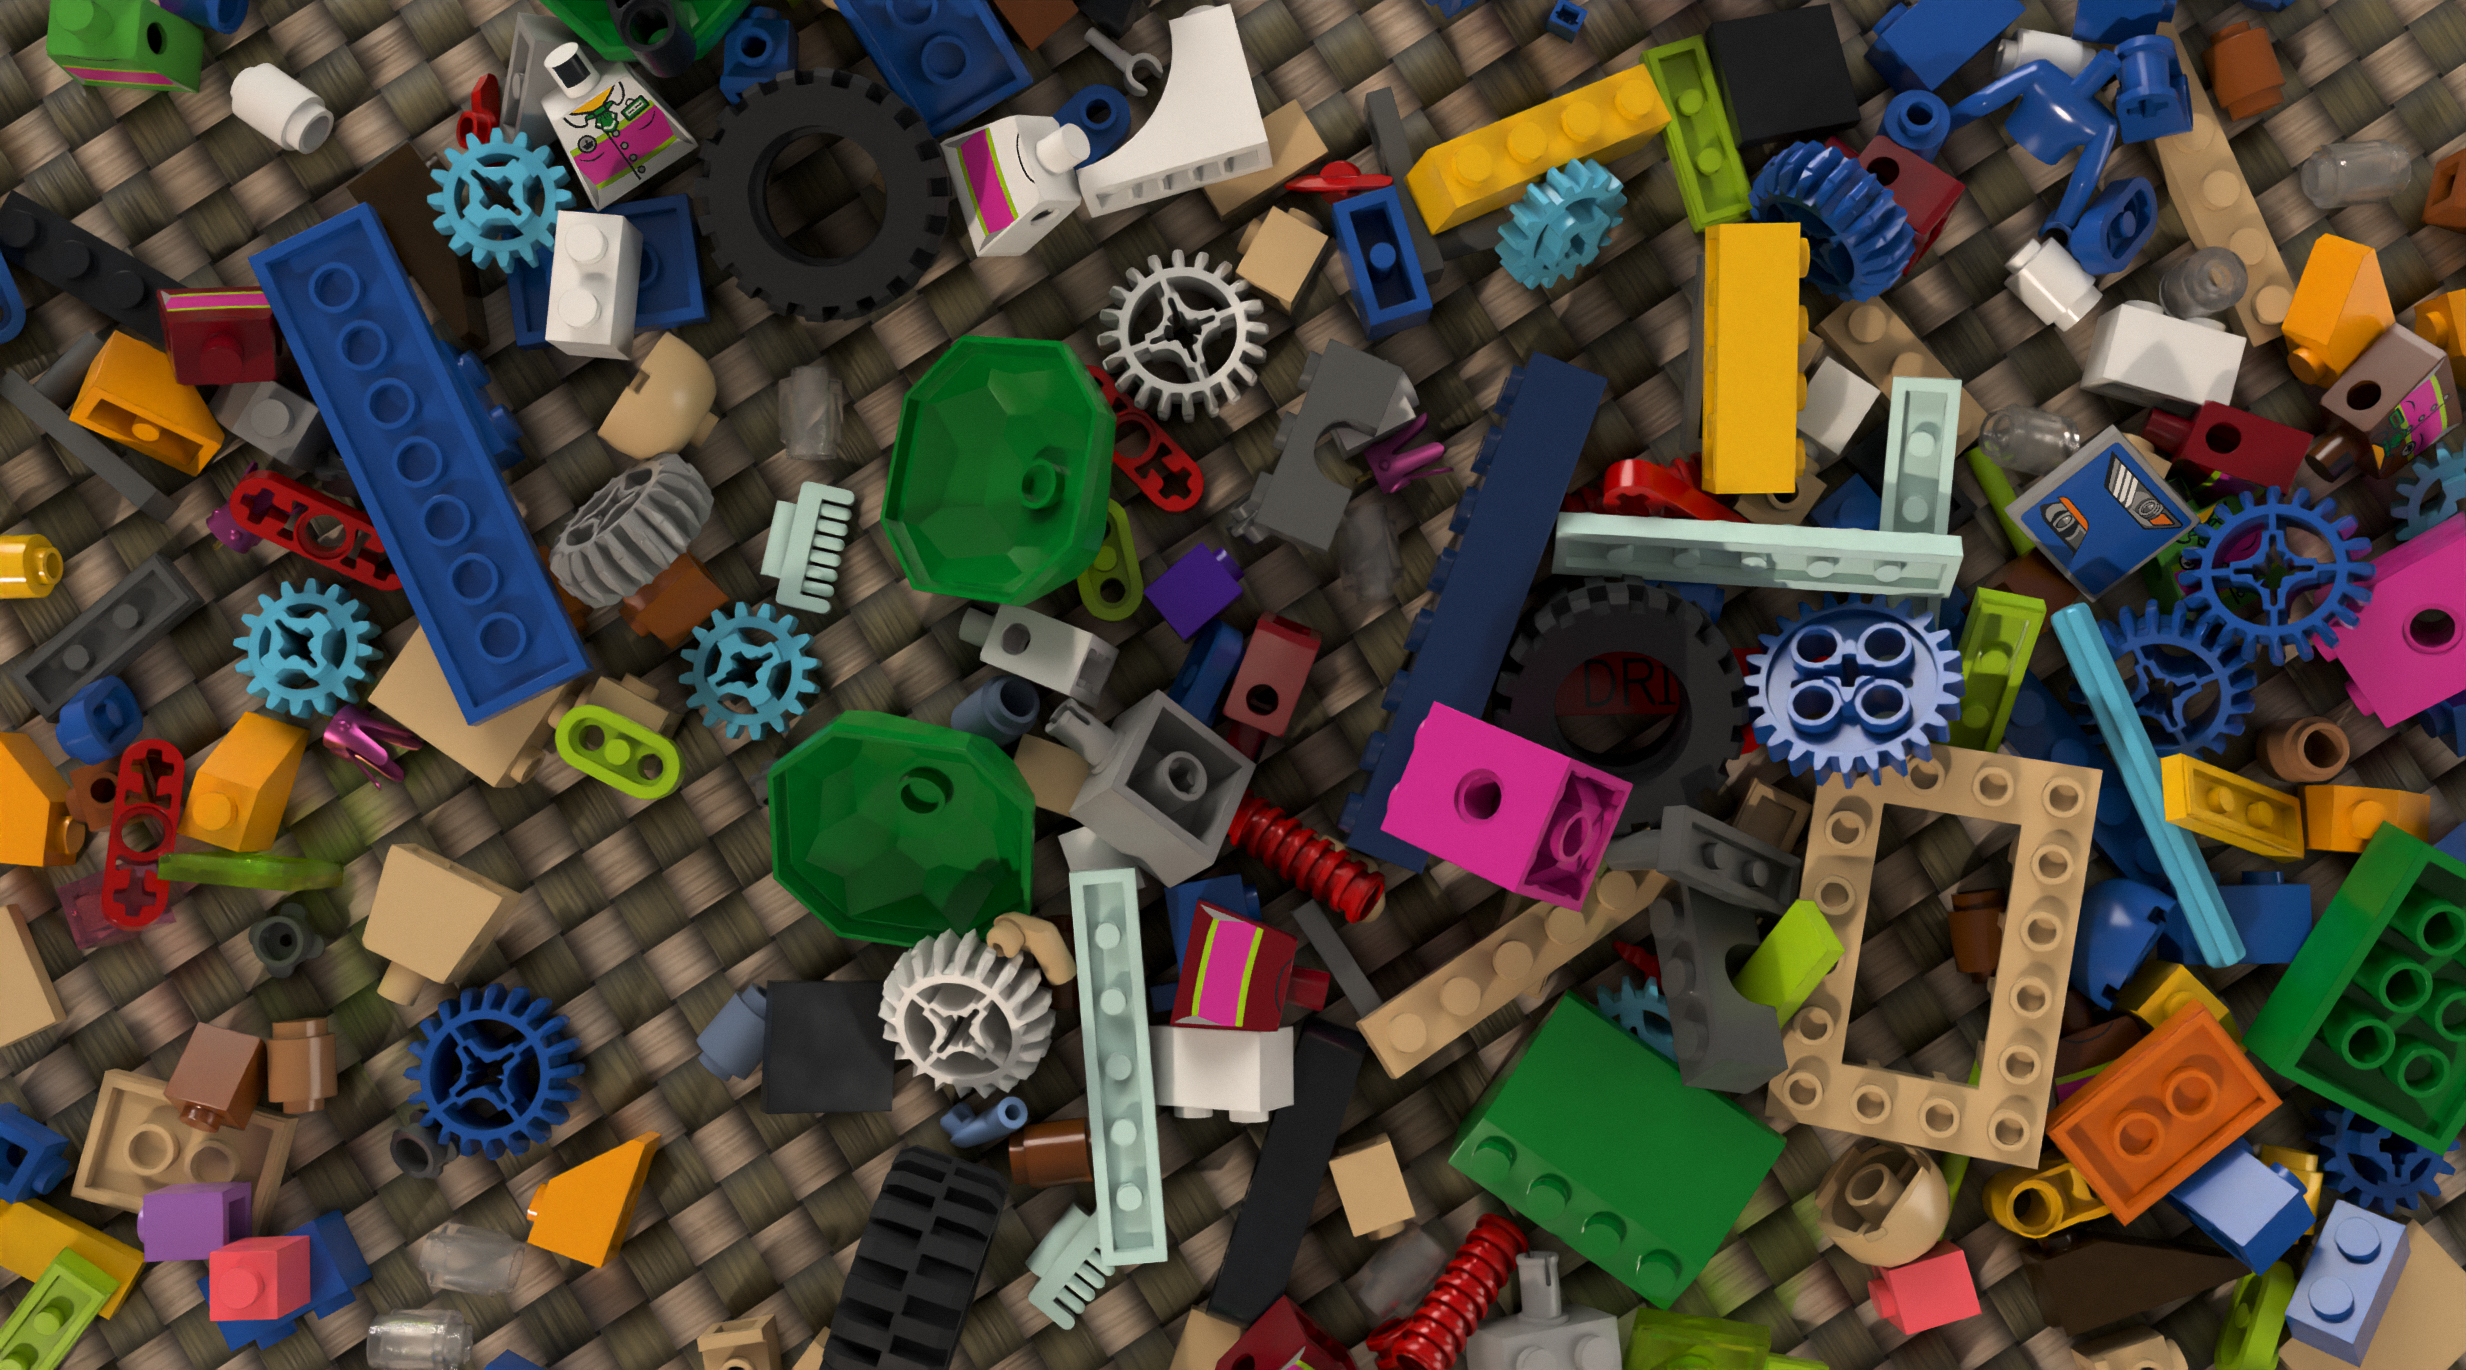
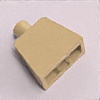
M416 843L392 844L386 857L362 938L363 946L366 949L391 960L377 992L395 1003L414 1006L427 978L441 984L462 980L470 972L516 908L522 894Z

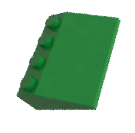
M2384 820L2244 1035L2241 1043L2276 1073L2442 1157L2466 1123V863Z
M1567 989L1461 1121L1447 1163L1666 1312L1706 1267L1785 1148L1787 1138L1717 1090L1683 1086L1679 1064Z

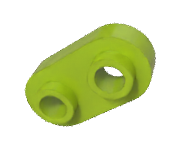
M1109 498L1107 522L1111 526L1110 535L1103 540L1100 552L1094 563L1077 578L1082 602L1091 615L1103 622L1118 623L1131 618L1140 609L1144 599V583L1127 514L1120 504ZM1111 580L1119 581L1125 587L1123 598L1116 603L1106 602L1101 596L1103 585Z
M598 705L577 706L569 710L557 725L555 743L560 756L566 763L632 797L644 800L667 797L681 785L686 771L685 757L680 747L673 740L607 707ZM594 726H599L605 735L603 745L597 750H592L586 742V735ZM655 754L662 760L663 770L659 777L650 779L644 772V763L649 756Z
M2277 1260L2261 1276L2252 1271V1274L2237 1279L2215 1346L2214 1364L2216 1370H2275L2279 1359L2277 1342L2285 1321L2284 1314L2298 1285V1282L2294 1279L2293 1269L2287 1262Z

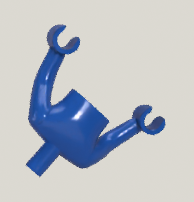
M2102 49L2074 79L2047 59H2037L2024 64L1953 107L1947 106L1950 113V127L1940 148L1946 144L1955 130L1999 109L2023 94L2018 106L2004 123L2008 133L2025 150L2045 164L2056 165L2068 152L2079 145H2085L2058 209H2055L2048 215L2038 231V237L2040 238L2048 229H2062L2068 236L2062 247L2067 252H2070L2072 231L2078 226L2081 218L2080 214L2099 180L2118 129L2117 117L2094 95L2121 68L2122 63L2113 52Z

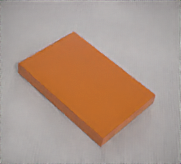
M2194 998L2046 1115L2044 1131L2115 1218L2126 1226L2283 1102L2208 1008Z

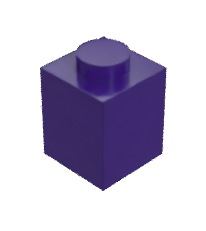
M1200 542L1143 590V593L1180 639L1187 644L1212 620L1220 617L1243 597V589L1237 582L1245 575L1221 546L1211 553L1204 543Z

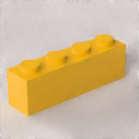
M1642 63L1432 147L1423 154L1403 180L1430 235L1433 236L1523 199L1522 196L1527 192L1526 187L1531 182L1534 184L1537 182L1545 183L1548 169L1553 166L1560 173H1564L1567 164L1574 158L1582 165L1590 158H1593L1603 166L1639 151L1671 122L1672 118L1645 64Z
M1801 222L1736 223L1705 227L1702 490L1714 494L1795 493V477L1803 476L1806 461L1805 445L1802 438H1796L1797 411H1803L1806 405L1807 382L1804 372H1798V345H1804L1807 339L1808 312L1805 305H1799V278L1807 276L1810 263V248L1807 238H1800Z

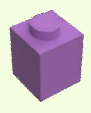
M251 1181L173 1184L143 1195V1206L139 1211L137 1219V1233L141 1242L144 1243V1262L209 1259V1252L244 1237H252Z

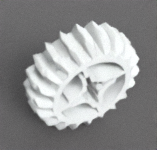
M1174 250L1172 253L1173 267L1168 269L1162 268L1161 261L1157 255H1151L1147 259L1151 273L1149 277L1144 278L1139 270L1134 267L1126 271V278L1134 289L1132 292L1117 286H1113L1110 289L1109 295L1111 300L1121 307L1122 310L1108 308L1102 309L1100 312L1101 323L1116 330L1098 335L1099 348L1107 351H1118L1103 360L1104 370L1108 374L1126 370L1115 383V388L1119 393H1129L1139 386L1140 390L1134 400V405L1138 409L1145 410L1154 397L1160 399L1157 408V415L1160 420H1168L1171 415L1172 404H1182L1184 422H1193L1195 417L1193 404L1204 402L1205 410L1209 417H1216L1219 415L1216 395L1221 393L1229 403L1236 405L1241 401V395L1238 388L1232 382L1237 380L1251 387L1257 382V374L1244 363L1261 364L1266 361L1267 351L1258 345L1249 343L1261 341L1269 335L1267 324L1248 322L1263 313V302L1261 299L1240 302L1251 290V283L1246 279H1238L1228 286L1227 282L1231 277L1232 265L1227 261L1221 263L1214 274L1207 272L1209 268L1208 253L1199 252L1196 256L1195 266L1185 267L1183 251ZM1188 290L1205 294L1217 301L1224 310L1216 312L1214 307L1203 311L1191 310L1184 305L1176 291ZM1158 298L1163 314L1162 322L1158 328L1145 334V341L1131 346L1132 331L1139 314L1151 301ZM1172 311L1176 313L1180 325H1184L1188 333L1196 331L1201 333V335L1193 334L1194 345L1192 347L1195 362L1191 361L1187 348L1183 349L1182 344L1178 340L1170 342L1166 340V338H1174ZM1235 327L1237 338L1229 359L1221 369L1212 376H1209L1203 356L1204 350L1210 343L1221 338V332ZM1150 360L1153 364L1164 361L1175 362L1184 369L1191 383L1176 384L1161 380L1150 374L1141 364Z
M951 928L945 933H941L937 940L927 935L924 939L917 942L914 949L910 948L907 952H904L896 962L895 970L891 971L884 982V990L882 992L884 999L880 1004L881 1009L878 1016L887 1021L884 1026L883 1038L899 1042L895 1048L894 1060L910 1059L914 1063L913 1077L923 1073L930 1075L934 1078L935 1091L946 1083L954 1085L960 1098L969 1093L972 1087H974L986 1099L991 1093L995 1092L997 1087L1008 1093L1012 1087L1018 1084L1020 1079L1027 1080L1028 1076L1035 1072L1040 1058L1045 1057L1052 1042L1050 1037L1055 1025L1056 1012L1049 1008L1052 1002L1053 989L1038 986L1041 981V968L1025 969L1021 965L1024 960L1022 950H1019L1012 958H1007L1006 955L1003 957L997 956V952L994 949L988 947V944L981 942L976 928L966 933L962 940Z

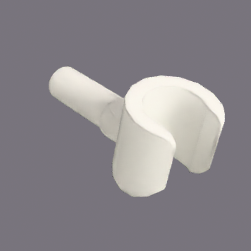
M1095 27L1087 31L1084 39L1110 59L1124 73L1123 82L1127 91L1134 96L1141 97L1147 95L1148 90L1133 78L1132 70L1140 66L1146 67L1154 76L1161 78L1163 69L1159 60L1149 53H1139L1132 56L1126 50L1118 47Z

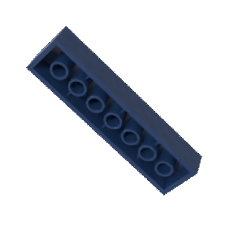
M1536 351L1532 353L1523 368L1513 364L1508 377H1505L1492 411L1503 416L1499 428L1490 425L1486 436H1483L1470 469L1471 472L1480 475L1476 488L1467 486L1464 494H1461L1448 527L1449 531L1458 534L1454 547L1450 549L1444 546L1442 553L1438 554L1426 584V590L1436 593L1430 610L1421 607L1419 613L1415 614L1403 645V649L1413 652L1407 671L1398 669L1396 673H1393L1380 708L1391 712L1383 733L1377 730L1370 733L1361 755L1358 768L1368 771L1360 794L1353 791L1348 792L1339 813L1335 828L1346 831L1342 844L1419 874L1423 873L1430 853L1380 830L1388 811L1387 803L1390 793L1396 784L1401 781L1414 750V738L1417 729L1427 718L1434 701L1476 719H1481L1608 378Z

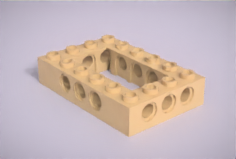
M1930 743L1932 760L1926 762L1910 754L1906 757L1908 775L1905 777L1901 776L1889 765L1882 768L1881 785L1878 786L1872 783L1867 772H1859L1852 789H1846L1842 774L1833 772L1823 786L1817 785L1816 782L1798 899L1815 901L1845 949V952L1780 1030L1789 1069L1768 1081L1764 1116L2038 1170L2103 770ZM1884 803L2021 825L2020 832L2013 838L2009 848L2007 861L2012 863L2013 872L2007 909L2005 913L1999 912L1997 923L2002 930L1998 968L1995 977L1988 976L1987 990L1991 994L1990 1013L1985 1041L1978 1040L1976 1050V1063L1981 1071L1979 1086L1950 1081L1945 1073L1932 1071L1931 1077L1882 1068L1878 1060L1866 1058L1865 1065L1842 1060Z

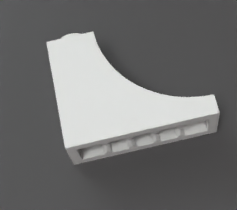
M1230 3L1218 7L1211 5L1198 6L1187 11L1183 17L1169 20L1172 36L1171 69L1164 93L1155 111L1140 131L1120 149L1092 165L1076 170L1081 193L1092 218L1273 167L1268 139Z

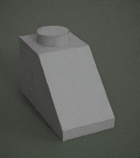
M518 12L498 128L504 133L509 144H513L515 137L520 131L527 133L533 142L532 153L537 148L545 144L548 146L558 139L540 102L546 94L559 86L544 66L547 56L559 46L575 42L591 64L603 58L558 17Z
M278 379L270 382L220 385L207 406L213 417L232 433L279 461L314 474V468L321 465L317 463L316 455L320 452L328 451L331 447L335 446V442L316 402Z

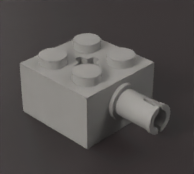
M1158 689L1118 715L1110 729L1077 705L1074 699H1066L1049 719L1051 722L1046 725L1045 732L1059 739L1089 762V773L1068 814L1168 888L1213 865L1256 768V764Z
M1530 1251V1258H1528L1527 1253H1520L1516 1255V1264H1518L1522 1312L1477 1321L1478 1328L1472 1336L1467 1337L1466 1355L1468 1370H1622L1617 1316L1579 1303L1561 1306L1557 1264L1559 1261L1558 1253L1554 1251Z

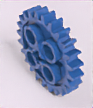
M1827 592L1824 593L1823 609L1814 611L1804 601L1799 602L1798 607L1801 619L1793 622L1779 615L1775 619L1780 636L1760 634L1757 637L1762 654L1747 655L1746 662L1750 676L1744 677L1745 685L1743 686L1744 694L1749 702V722L1752 723L1751 727L1757 744L1766 743L1770 760L1775 763L1788 757L1791 775L1795 777L1802 774L1809 766H1813L1817 785L1823 786L1833 772H1839L1842 774L1846 789H1852L1859 772H1867L1875 786L1881 785L1882 768L1889 765L1898 774L1905 777L1908 775L1906 757L1912 754L1926 762L1932 760L1928 739L1948 743L1950 732L1947 721L1961 719L1962 713L1960 699L1958 698L1965 696L1966 691L1964 675L1960 674L1963 672L1960 651L1953 650L1951 633L1948 629L1936 631L1934 614L1931 611L1914 618L1911 599L1906 598L1894 609L1888 608L1887 596L1885 594H1877L1871 604H1862L1860 593L1850 592L1847 604L1838 605L1832 594ZM1887 655L1899 656L1890 661H1877V659ZM1817 657H1830L1823 662H1809ZM1890 711L1897 713L1887 719L1873 718V716L1881 712ZM1812 713H1828L1820 719H1805V717Z

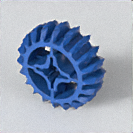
M1814 140L1808 144L1796 141L1790 148L1782 150L1777 157L1773 156L1760 170L1761 174L1752 183L1753 189L1748 195L1753 206L1750 213L1752 218L1758 223L1801 222L1800 238H1807L1810 248L1809 270L1807 276L1803 278L1805 283L1813 282L1819 286L1823 294L1830 295L1835 293L1839 299L1847 302L1851 299L1866 302L1872 296L1877 297L1884 288L1889 289L1903 274L1902 270L1910 262L1909 258L1916 251L1912 242L1915 232L1912 226L1905 221L1908 213L1905 208L1897 205L1892 199L1894 191L1885 189L1878 182L1877 173L1870 174L1862 168L1858 158L1848 159L1844 157L1838 147L1831 146L1826 149L1822 143Z
M2272 485L2268 487L2266 493V505L2257 506L2250 491H2243L2239 494V501L2244 511L2235 516L2232 515L2229 508L2224 504L2217 505L2214 508V512L2223 524L2218 530H2215L2208 524L2198 523L2194 528V532L2208 545L2206 549L2196 546L2185 547L2182 556L2186 561L2201 566V569L2186 570L2179 574L2178 579L2183 587L2202 589L2190 594L2182 602L2186 604L2188 612H2200L2204 609H2210L2199 618L2196 624L2200 626L2206 622L2210 623L2212 627L2208 634L2224 626L2216 642L2224 644L2234 640L2231 646L2224 652L2232 649L2242 638L2244 643L2241 648V657L2244 660L2254 663L2259 657L2262 645H2269V656L2274 666H2282L2286 660L2285 646L2295 644L2299 656L2306 662L2314 658L2313 649L2308 642L2309 639L2319 635L2324 644L2330 649H2335L2340 645L2339 638L2330 628L2335 621L2349 629L2356 630L2361 624L2360 618L2353 611L2347 609L2346 605L2347 603L2360 606L2372 604V592L2363 587L2353 585V583L2376 578L2377 569L2371 563L2352 562L2372 551L2371 542L2367 537L2344 541L2359 526L2358 520L2354 515L2343 516L2330 524L2329 522L2334 517L2338 508L2335 500L2327 497L2311 512L2308 510L2311 504L2309 489L2298 488L2293 495L2291 504L2287 505L2283 504V495L2280 487ZM2287 527L2302 529L2317 536L2331 549L2335 555L2336 562L2318 563L2317 558L2298 557L2291 553L2287 539ZM2264 529L2260 548L2255 555L2246 560L2230 562V567L2221 568L2226 556L2238 542L2248 535ZM2276 547L2287 572L2289 573L2294 569L2297 570L2294 575L2282 578L2281 588L2277 589V605L2265 579L2258 582L2255 580L2259 576L2270 574L2272 563H2275ZM2322 584H2334L2329 596L2317 610L2297 622L2288 624V619H2291L2292 603L2297 596L2305 591L2322 589ZM2219 588H2235L2238 593H2253L2261 597L2263 610L2266 613V626L2247 622L2231 613L2223 605Z
M2152 598L2146 603L2145 617L2138 618L2135 611L2130 606L2125 605L2119 609L2118 617L2121 627L2103 618L2097 622V626L2114 663L2129 651H2132L2135 657L2134 668L2136 673L2123 680V683L2138 715L2152 716L2163 725L2153 726L2142 723L2157 757L2164 758L2182 753L2203 761L2202 746L2222 755L2227 749V739L2224 733L2240 736L2245 730V720L2239 714L2254 711L2255 697L2248 693L2247 690L2257 685L2256 671L2244 668L2248 661L2241 657V645L2234 646L2229 651L2224 652L2231 646L2234 640L2224 644L2216 642L2224 626L2208 634L2212 627L2210 623L2206 622L2200 626L2196 624L2199 618L2209 609H2204L2198 613L2192 621L2186 619L2187 606L2180 600L2176 601L2173 605L2172 615H2160V605L2157 600ZM2158 644L2176 645L2192 651L2193 654L2183 657L2170 656L2163 652ZM2070 666L2069 675L2072 676L2075 680H2077L2072 670V667ZM2151 671L2155 679H2165V686L2169 681L2173 682L2172 702L2167 693H2157L2158 685L2153 691L2149 689ZM2218 679L2220 688L2214 701L2202 714L2190 720L2187 714L2188 704L2186 700L2192 695L2203 691L2204 683ZM2076 682L2070 685L2068 691L2069 700L2082 704L2075 712L2077 724L2094 725L2089 736L2093 746L2105 743L2079 683Z
M494 983L487 986L484 995L477 987L462 990L460 1003L450 998L438 1004L440 1018L429 1017L423 1019L419 1027L429 1040L411 1042L407 1048L413 1056L422 1060L421 1064L407 1068L403 1076L411 1081L420 1080L421 1090L410 1094L407 1102L411 1105L426 1102L430 1110L422 1116L419 1125L425 1128L439 1122L443 1125L438 1135L437 1144L446 1146L453 1138L457 1140L461 1136V1155L470 1157L483 1147L486 1158L488 1160H496L504 1155L506 1148L514 1156L529 1151L530 1139L538 1144L548 1141L552 1138L550 1124L560 1126L569 1120L570 1114L561 1102H574L580 1098L582 1092L577 1086L568 1083L567 1078L583 1074L586 1066L578 1061H568L567 1053L580 1048L582 1041L578 1037L563 1041L559 1032L570 1023V1018L567 1015H560L551 1020L546 1018L551 1010L552 1000L548 997H542L529 1006L530 991L528 987H515L508 995L503 983ZM481 1019L502 1021L518 1029L525 1037L507 1045L501 1043L492 1032L485 1034L477 1022ZM454 1051H456L462 1062V1074L455 1085L452 1076ZM514 1055L511 1060L502 1066L504 1074L496 1076L501 1078L500 1080L491 1081L477 1087L481 1081L489 1076L487 1068L494 1066L489 1062L499 1061ZM537 1056L540 1066V1083L533 1100L531 1095L535 1090L528 1080L527 1070L530 1062ZM485 1098L491 1101L499 1111L506 1109L514 1121L504 1122L487 1119L475 1113L467 1104L475 1099Z

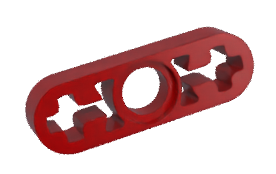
M1085 365L1095 381L1103 386L1101 390L1113 411L1118 403L1123 404L1126 410L1115 414L1117 417L1116 432L1123 425L1135 423L1143 426L1150 435L1148 449L1138 457H1124L1114 448L1113 464L1160 511L1169 515H1183L1195 509L1201 502L1204 494V479L1198 465L1143 409L1140 410L1135 407L1134 400L1126 392L1119 393L1115 388L1116 382L1104 370L1093 365ZM1162 447H1165L1171 453L1161 459L1162 465L1175 476L1182 474L1184 471L1191 476L1187 481V488L1191 494L1184 500L1176 494L1167 500L1163 498L1160 494L1165 489L1164 482L1152 468L1146 479L1141 478L1137 471L1153 463Z
M1638 459L1622 460L1612 464L1605 472L1603 507L1610 515L1658 516L1663 518L1686 516L1694 518V520H1725L1729 522L1751 523L1651 462Z
M257 470L245 475L233 490L229 501L230 512L235 522L246 531L376 589L392 591L403 587L393 566L389 572L377 568L379 557L374 553L361 548L357 560L347 556L355 544L359 530L369 534L363 544L364 547L379 553L385 551L369 514L270 470ZM262 488L269 489L275 493L272 503L289 513H292L297 501L307 506L297 519L293 532L284 528L290 515L276 509H269L265 516L258 515L252 511L255 501L245 496L246 493L257 496ZM318 515L333 516L343 524L346 538L336 546L327 547L319 545L312 540L308 533V522Z
M144 739L131 745L123 754L118 770L100 908L104 918L112 926L124 931H139L153 925L161 917L168 900L185 762L182 754L174 745L161 739ZM147 755L159 756L160 767L171 769L172 776H160L154 802L168 799L169 809L153 803L125 805V796H130L137 800L141 798L144 781L143 774L132 772L131 765H143ZM137 817L151 818L162 827L164 832L163 842L159 847L149 852L134 851L127 847L122 839L121 833L124 825ZM116 860H121L133 866L161 864L160 874L146 870L143 879V895L154 897L155 904L143 906L136 917L125 915V905L113 902V894H123L126 892L131 875V868L117 871L115 868Z

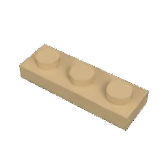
M1872 296L1866 302L1851 299L1849 302L1844 301L1814 328L1816 333L1824 339L1827 345L1855 375L1881 391L1877 399L1889 412L1893 376L1954 378L1879 296ZM1961 387L1955 457L1995 422L1963 387Z

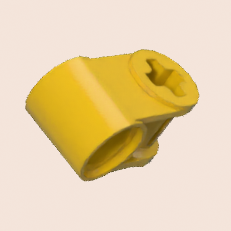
M2057 1146L2040 1156L2038 1170L2014 1166L2007 1170L1999 1171L1989 1178L1982 1193L1983 1209L1992 1221L2015 1233L2034 1239L2046 1237L2053 1232L2078 1222L2096 1219L2111 1213ZM2028 1189L2031 1197L2030 1207L2023 1216L2016 1218L2013 1210L2014 1200L2020 1192Z

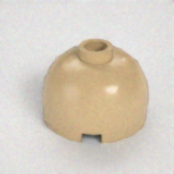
M667 331L640 367V371L629 387H626L600 427L597 433L598 436L606 440L609 445L618 451L639 460L644 458L652 459L657 454L669 452L671 455L678 454L687 443L699 450L720 419L709 412L717 394L715 375L706 359L685 341Z
M1874 1138L1880 1145L1872 1147L1864 1153L1854 1146L1843 1153L1826 1172L1816 1191L1814 1201L1822 1210L1821 1220L1817 1218L1815 1220L1818 1228L1834 1244L1859 1262L1891 1268L1911 1262L1932 1249L1939 1240L1949 1219L1951 1199L1943 1173L1934 1159L1922 1147Z

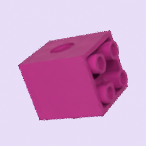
M2463 511L2368 562L2376 566L2377 577L2369 581L2354 582L2353 585L2371 591L2373 594L2372 604L2360 606L2347 603L2346 608L2353 611L2360 618L2361 624L2356 630H2353L2335 621L2330 628L2340 640L2338 647L2330 649L2324 644L2319 635L2311 638L2326 661L2330 662L2339 658L2350 679L2344 685L2364 716H2368L2376 712L2386 729L2466 689V516ZM2327 584L2322 589L2314 592L2312 613L2324 603L2334 584ZM2427 609H2439L2447 613L2443 619L2435 622H2424L2415 617L2418 613Z
M1434 701L1427 718L1417 729L1414 738V750L1401 781L1396 784L1390 793L1387 803L1388 811L1380 830L1514 893L1580 912L1634 784Z

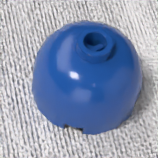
M2110 878L2095 883L2082 895L2068 984L2077 989L2085 998L2110 1012L2120 998L2109 993V990L2112 987L2119 990L2123 983L2131 984L2167 925L2166 922L2155 916L2160 908L2166 912L2174 911L2178 900L2134 879Z

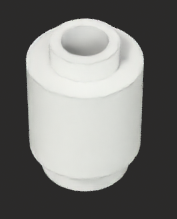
M2018 28L2010 40L2002 39L1993 59L1992 76L2000 78L2024 64L2037 59H2047L2074 79L2096 56V51L2094 48L2084 47L2082 41L2074 40L2072 37Z
M263 63L256 67L244 69L238 74L231 86L230 93L233 98V113L285 150L292 151L297 149L303 154L312 153L325 142L331 132L334 117L325 108L324 100L270 63Z
M2053 237L2046 240L2042 245L2034 238H2031L2004 265L2012 273L2006 279L2004 285L2046 325L2054 322L2063 332L2076 324L2103 296L2093 286L2096 278L2088 274L2081 264Z

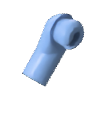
M1013 1096L1006 1097L977 1116L968 1103L959 1102L940 1119V1125L952 1137L949 1140L950 1143L961 1148H968L1007 1136L1025 1123L1028 1112L1024 1102Z

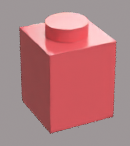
M310 1235L244 1237L209 1252L210 1321L279 1319L311 1302Z
M1945 1238L1942 1239V1242L1937 1241L1931 1250L1911 1262L1891 1268L1872 1265L1875 1279L1868 1281V1290L1873 1306L1881 1319L1887 1318L1890 1323L1906 1335L1982 1314L1963 1249Z

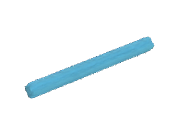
M2085 602L2066 606L2051 615V624L2207 965L2213 969L2233 965L2245 957L2246 950L2191 830L2165 821L2160 761L2092 612Z

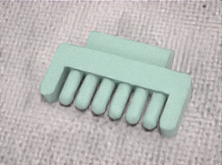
M805 481L801 485L797 504L777 500L760 575L780 579L776 594V601L780 605L826 615L832 609L830 602L802 594L806 592L831 597L834 594V588L828 584L806 580V577L834 582L837 580L838 574L833 569L810 565V561L837 567L841 564V557L837 554L815 550L813 546L842 551L845 543L841 539L816 533L821 531L845 536L848 533V527L843 523L820 519V516L848 521L852 517V512L849 509L825 504L824 501L853 506L856 503V496L850 490Z
M1073 1201L1025 1261L1026 1266L1039 1276L1038 1280L1029 1290V1302L1065 1330L1073 1328L1075 1324L1073 1312L1076 1314L1083 1313L1085 1304L1064 1286L1067 1285L1086 1301H1092L1095 1298V1291L1075 1276V1272L1097 1289L1103 1288L1105 1285L1104 1277L1084 1261H1089L1106 1276H1111L1115 1273V1266L1102 1267L1101 1254L1094 1250L1095 1247L1100 1250L1097 1206L1090 1213L1075 1201Z

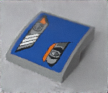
M2113 424L2004 508L2009 517L2037 548L2092 603L2194 528L2198 523L2202 522L2182 497L2157 473L2146 457Z

